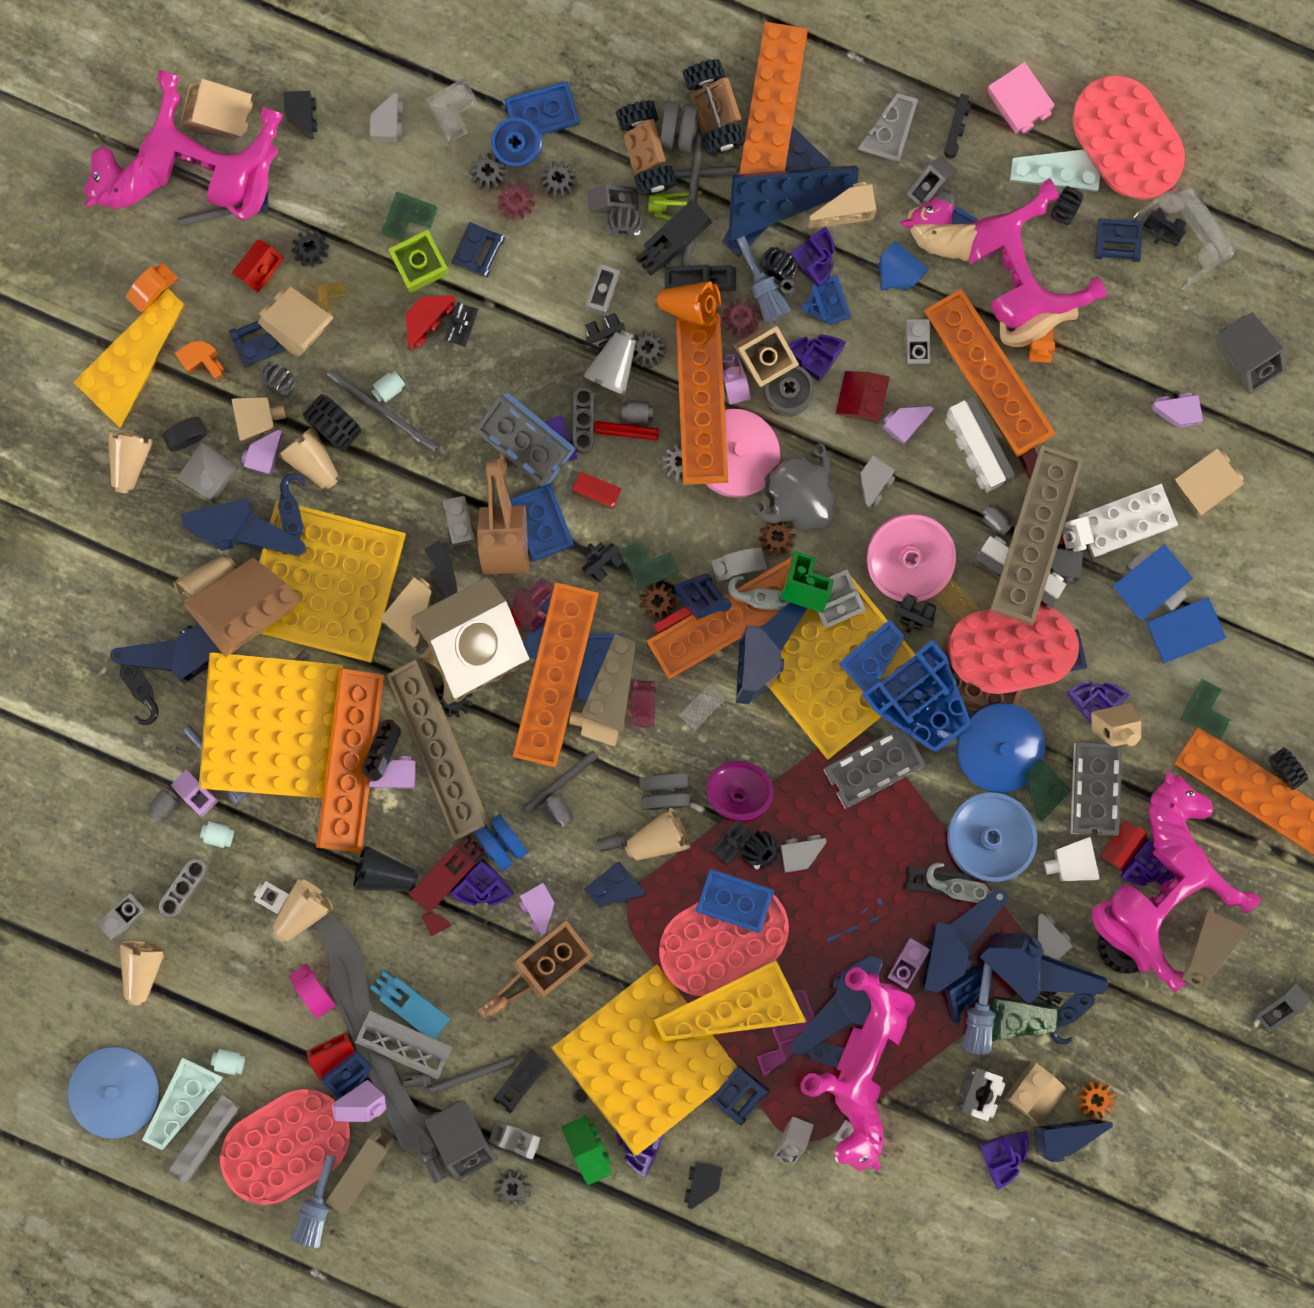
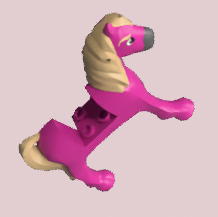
M1051 178L1046 179L1040 184L1038 194L1034 199L1006 214L985 217L973 223L952 224V214L957 205V196L954 192L942 190L926 204L911 209L908 213V219L900 221V224L910 228L917 245L930 254L951 259L960 258L963 261L968 260L973 265L1003 251V258L1001 260L1005 269H1011L1012 271L1011 281L1015 289L1003 294L990 304L1000 322L999 333L1003 344L1012 347H1024L1031 344L1032 340L1044 337L1060 322L1077 319L1079 315L1078 307L1088 306L1093 301L1107 296L1105 287L1098 276L1091 279L1088 286L1083 290L1070 294H1057L1042 288L1029 269L1021 240V227L1030 218L1043 215L1046 212L1048 203L1059 198ZM1007 327L1012 328V329H1015V330L1012 331V332H1010V331L1007 329Z

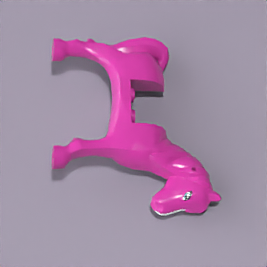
M159 69L156 80L162 89V100L153 127L141 143L137 156L124 171L117 165L113 152L107 147H100L92 152L91 171L84 187V193L88 200L84 206L89 207L98 204L114 210L127 208L150 195L151 191L160 188V186L166 187L179 153V158L183 159V161L194 165L197 161L201 162L200 166L214 172L208 188L207 201L213 205L227 208L237 219L246 221L255 216L263 205L268 189L269 166L279 152L271 142L277 136V128L283 114L263 107L260 114L263 126L257 138L250 146L235 154L213 151L184 135L175 127L173 122L174 112L181 99L176 89L180 77ZM243 202V205H242L241 208H237V207H236V206H238L239 204H241V203Z
M1168 770L1165 782L1151 795V804L1148 812L1150 815L1151 835L1154 838L1153 846L1156 848L1153 854L1176 878L1170 882L1168 880L1165 881L1158 888L1160 893L1156 897L1152 896L1149 899L1134 887L1123 884L1110 900L1097 904L1092 910L1095 928L1103 938L1113 947L1132 957L1140 972L1144 973L1154 969L1157 977L1163 980L1169 989L1175 993L1187 982L1182 980L1184 972L1174 970L1161 950L1159 929L1168 912L1183 899L1202 888L1212 889L1222 898L1224 904L1227 906H1239L1246 914L1254 909L1262 898L1253 891L1241 892L1231 886L1213 868L1203 849L1193 841L1185 820L1190 818H1208L1213 813L1212 802L1208 797L1196 792L1181 776L1173 777L1170 770Z
M856 967L848 971L845 982L853 991L864 990L871 1001V1010L862 1029L854 1027L837 1066V1070L841 1071L839 1078L836 1079L834 1075L828 1072L820 1076L816 1073H810L803 1078L801 1090L810 1097L819 1096L823 1092L834 1094L835 1102L840 1111L850 1120L854 1131L848 1138L842 1140L836 1146V1162L839 1164H849L857 1171H862L869 1167L878 1171L880 1163L877 1157L881 1155L885 1139L883 1136V1124L880 1121L881 1117L877 1106L881 1087L871 1079L885 1045L899 1046L907 1027V1017L914 1011L915 1002L910 994L903 992L892 984L880 983L877 974L872 972L867 974L865 970Z

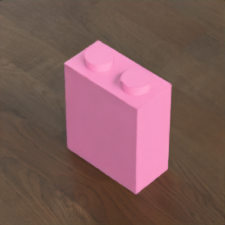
M1025 62L989 85L986 91L1016 135L1021 131L1024 134L1034 127L1033 123L1039 119L1044 121L1049 118L1055 106Z

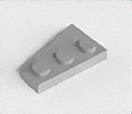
M897 93L867 137L860 144L857 151L899 163L918 99Z

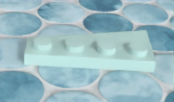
M1085 150L1013 158L1010 182L1040 185L1046 179L1051 178L1055 187L1058 188L1069 186L1078 190L1098 192L1100 173Z
M182 1058L142 1141L164 1150L224 1077L188 1059Z

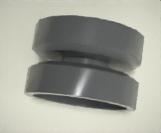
M666 101L660 139L662 150L671 151L674 147L675 138H679V152L691 153L692 142L695 140L697 129V105L686 104L683 107L682 117H679L678 102Z
M796 366L765 384L764 398L767 406L780 416L793 417L801 414L808 408L812 400L814 384L811 375L804 368ZM791 388L793 393L789 392V394L785 393V389Z
M662 773L639 778L640 790L654 792V794L644 795L641 798L642 810L690 806V794L686 792L675 793V790L685 789L689 786L688 774Z

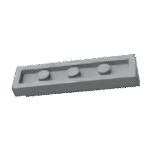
M369 1011L364 1019L355 1043L436 1079L440 1077L445 1061L452 1050V1047L372 1011ZM365 1030L374 1033L377 1040L371 1042L362 1038ZM389 1040L394 1042L397 1049L393 1051L387 1049L384 1042ZM404 1051H415L418 1058L414 1060L409 1059ZM433 1059L439 1062L437 1070L428 1067L425 1060Z
M221 1095L169 1169L179 1176L180 1181L185 1184L191 1180L241 1109L238 1104L225 1095Z

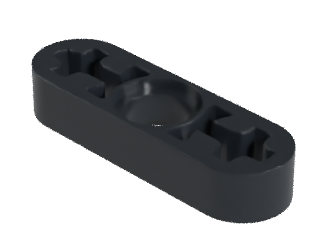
M391 719L385 720L379 725L361 771L369 781H377L384 775L400 736V727ZM385 746L384 752L377 755L379 748Z

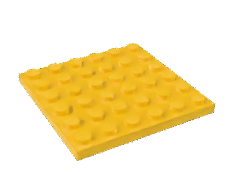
M276 500L270 524L283 530L278 509L279 500ZM299 506L304 526L300 540L306 545L305 554L298 557L263 548L259 562L286 582L300 599V602L293 612L260 634L372 663L382 627L380 618L386 612L406 533Z
M853 578L852 581L856 590H858L866 611L825 629L817 611L808 608L781 651V658H784L783 672H780L779 679L776 678L773 685L769 688L827 760H830L882 718L873 711L862 697L863 691L839 665L844 658L888 622ZM904 640L881 676L880 682L915 656V653Z
M209 653L199 789L323 798L339 669H342L343 665L233 654L225 657L222 653Z
M655 965L551 1047L635 1156L719 1090L737 1068V1065L728 1057L726 1051L713 1035L663 1041L654 1020L688 1003L658 965Z

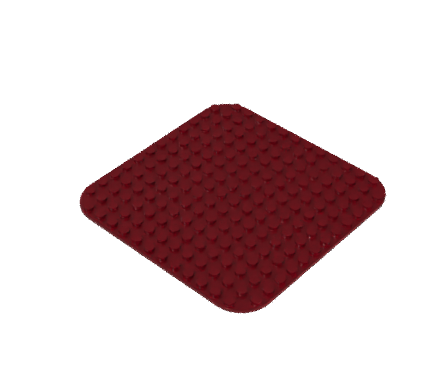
M860 735L830 760H827L820 750L816 749L772 782L773 799L769 808L762 815L750 820H739L754 835L757 831H766L772 834L780 843L778 847L780 852L776 854L777 859L771 862V866L767 865L764 870L752 868L742 858V850L726 865L710 850L737 821L726 817L692 842L689 849L680 851L643 879L638 885L646 893V896L630 899L627 914L629 927L635 940L653 964L658 965L664 972L659 956L662 934L676 915L699 902L709 869L774 890L773 894L783 905L789 924L786 945L775 961H777L791 990H806L815 1016L835 994L836 989L832 988L835 974L840 975L841 970L867 955L882 958L883 961L878 976L879 982L892 984L903 992L910 994L914 999L915 1008L907 1017V1027L899 1046L885 1045L871 1080L881 1087L878 1098L880 1099L963 1036L968 1025L966 1024L967 1010L975 1007L976 1004L975 1002L972 1007L968 1005L959 1015L962 1020L958 1024L951 1020L945 989L938 993L921 990L927 956L907 989L887 977L908 938L929 949L933 923L951 924L977 903L954 899L944 894L904 889V882H907L908 873H906L907 866L928 869L932 864L938 862L943 863L944 866L938 867L935 870L966 874L952 858L948 847V831L907 777L844 809L836 794L840 790L837 784L831 785L824 772V768L875 741ZM820 835L821 839L826 838V844L808 869L784 872L780 846L785 845V840L798 838L799 843L807 841V837ZM917 875L916 883L922 884L923 875ZM969 877V881L983 883L988 887L990 891H992V889L986 882H982L972 877ZM879 898L881 899L883 905H879L877 901ZM1004 905L969 950L968 957H972L970 970L978 964L984 967L985 961L980 955L986 941L995 933L1025 934ZM874 917H879V918H880V919H878V920H876V921H874V922H872V923H870V921H869L870 919H872V918H874ZM854 926H857V927H858V929H856V930H854V931H852V932H844V933H842V934L840 935V937H838V938H836V939H834V940H832V941H830V942H828V940H827L829 937L835 936V935H837V934H839V933H841V932H843V931H846V930H848V929H850V928H852V927H854ZM992 970L988 1004L990 1005L989 1009L994 1012L1018 993ZM676 987L687 1003L701 997L688 994ZM851 1022L822 1042L845 1048L853 1028L862 1029L863 1025ZM772 1027L713 1034L714 1038L737 1067L739 1065L742 1066L760 1083H763L770 1089V1093L758 1102V1105L774 1126L782 1133L792 1117L814 1125L809 1141L826 1138L838 1131L845 1120L850 1121L837 1106L834 1094L823 1092L819 1096L810 1097L801 1090L803 1078L810 1073H816L820 1076L828 1072L838 1079L841 1071L837 1070V1067L815 1062L808 1053L801 1055L794 1053L769 1074L763 1076L756 1056L778 1049ZM752 1087L748 1089L751 1095L756 1092Z

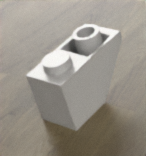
M393 93L370 114V139L372 142H398V135H402V122H398L399 114H403V100H399L398 93Z
M907 319L905 347L907 364H930L929 319Z
M874 455L859 476L864 505L868 510L871 505L877 506L883 497L880 492L884 487L888 489L895 480V477L892 476L895 470Z
M820 835L807 837V841L799 843L798 838L785 840V845L780 846L784 872L808 869L826 844V838L821 839Z
M129 893L96 924L111 940L115 941L136 922L146 909Z
M1039 913L1036 916L1035 938L1042 944L1044 955L1059 960L1073 947L1069 943L1072 939L1065 931L1059 932L1054 926L1056 922L1048 913L1045 916L1043 913Z
M792 1117L784 1129L773 1157L778 1158L782 1163L794 1165L806 1150L814 1125Z

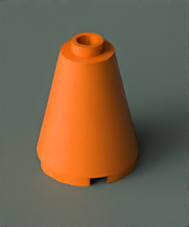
M706 281L663 289L657 295L656 303L663 312L702 326H711L718 318L719 313L715 312L716 307L721 305V298L718 286Z

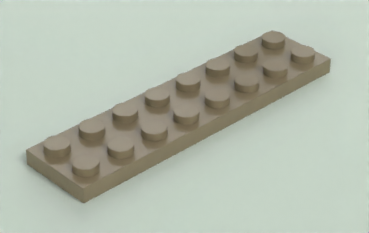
M1044 445L1040 446L991 604V612L1029 625L1034 624L1084 459Z
M422 658L415 659L387 674L386 676L453 839H460L479 828L489 825L485 810Z

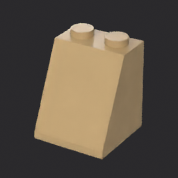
M200 79L189 85L179 127L236 140L245 135L248 123L246 122V117L252 109L253 102L250 101L252 94Z
M290 286L287 291L282 289L274 297L276 302L271 307L266 305L259 313L261 318L258 323L298 359L327 329L333 317Z
M773 323L767 324L733 344L743 364L759 387L799 365L778 326Z
M414 577L382 615L380 620L418 652L423 636L421 633L415 635L411 630V618L413 615L432 606L434 595L432 593L433 588L423 578H420L418 581Z
M1030 1062L1004 1099L1041 1125L1067 1088L1040 1065Z

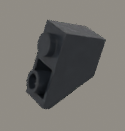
M310 91L284 92V113L287 120L310 140L314 139V132H318L317 119H313V111H317L316 97H312Z
M696 1162L695 1167L690 1166L688 1180H692L691 1189H686L684 1202L688 1203L689 1209L695 1208L719 1191L723 1167Z

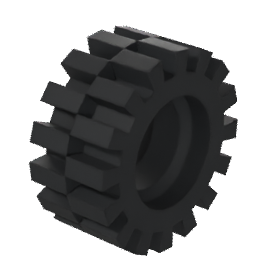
M1283 747L1269 757V762L1274 771L1277 772L1279 778L1291 790H1295L1309 779L1305 769L1301 767L1300 762L1297 761V758L1287 748Z

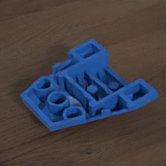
M934 640L916 652L913 658L883 681L877 682L862 694V697L876 714L935 753L972 725L963 699L958 691L955 677H953L948 658Z

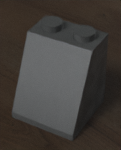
M1253 312L1247 316H1242L1235 324L1229 328L1222 329L1216 335L1217 348L1249 394H1252L1287 371L1284 348Z
M465 1100L452 1103L446 1110L436 1112L424 1121L446 1167L457 1181L497 1160L492 1147Z

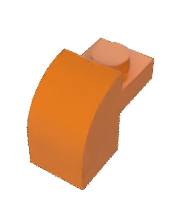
M163 263L155 268L150 267L134 282L125 298L142 313L158 299L162 291L173 285L178 277Z
M1054 327L1044 337L1032 340L1031 344H1028L1029 362L1052 363V354L1055 351V342L1053 341Z
M195 341L175 352V355L190 375L205 365L217 382L224 378L221 373L224 368L217 358L214 361L212 360L219 354L210 344Z

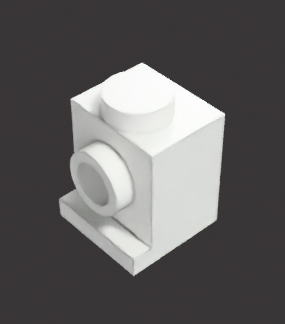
M1087 516L1064 523L1062 535L1066 550L1071 548L1073 552L1085 550L1086 544L1094 542Z
M265 881L264 885L260 883L255 890L254 895L257 897L254 901L279 914L289 893ZM273 892L276 898L274 901H269L268 894Z

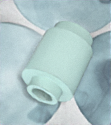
M394 371L391 374L387 373L372 385L374 390L371 392L379 402L383 400L386 403L402 391L405 383Z
M209 821L208 825L203 824L200 838H204L203 843L221 848L225 846L230 847L235 830L229 829L230 826Z
M219 1048L218 1053H213L211 1065L214 1066V1071L236 1075V1073L242 1074L246 1057L240 1056L241 1053Z

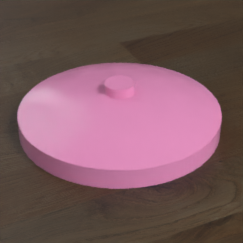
M742 409L725 410L728 483L706 485L721 495L743 498L754 495L765 488L764 478L780 463V447L774 431L761 417Z
M906 513L890 518L874 532L868 544L866 564L872 581L886 596L902 601L908 593L915 596L917 602L935 596L948 584L956 565V549L950 534L938 521L923 514Z

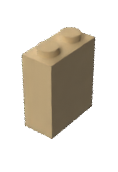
M1218 448L1171 482L1197 518L1244 485L1242 474L1237 469L1231 467L1227 454L1224 451L1220 452Z

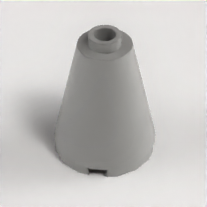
M621 330L620 333L615 332L586 370L584 377L624 395L636 341L632 339L634 335L624 330Z

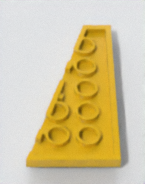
M169 289L154 301L74 381V384L121 430L139 392L142 391L157 361L156 359L161 349H163L166 343L165 341L171 329H173L185 306Z
M774 961L655 1019L654 1022L663 1041L804 1023L806 1020L777 961Z

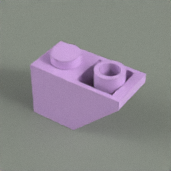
M738 354L723 356V384L729 405L751 399L747 377Z
M1184 393L1178 395L1179 398L1171 400L1170 396L1157 398V402H1154L1151 406L1152 411L1177 428L1200 425L1203 422L1199 395L1192 396V393Z
M187 769L171 784L182 799L202 817L219 801L208 789H199V781Z
M544 883L522 894L520 896L522 901L518 903L524 914L529 912L533 919L529 923L535 934L540 932L543 936L547 933L555 902Z
M908 938L887 978L907 989L930 949Z

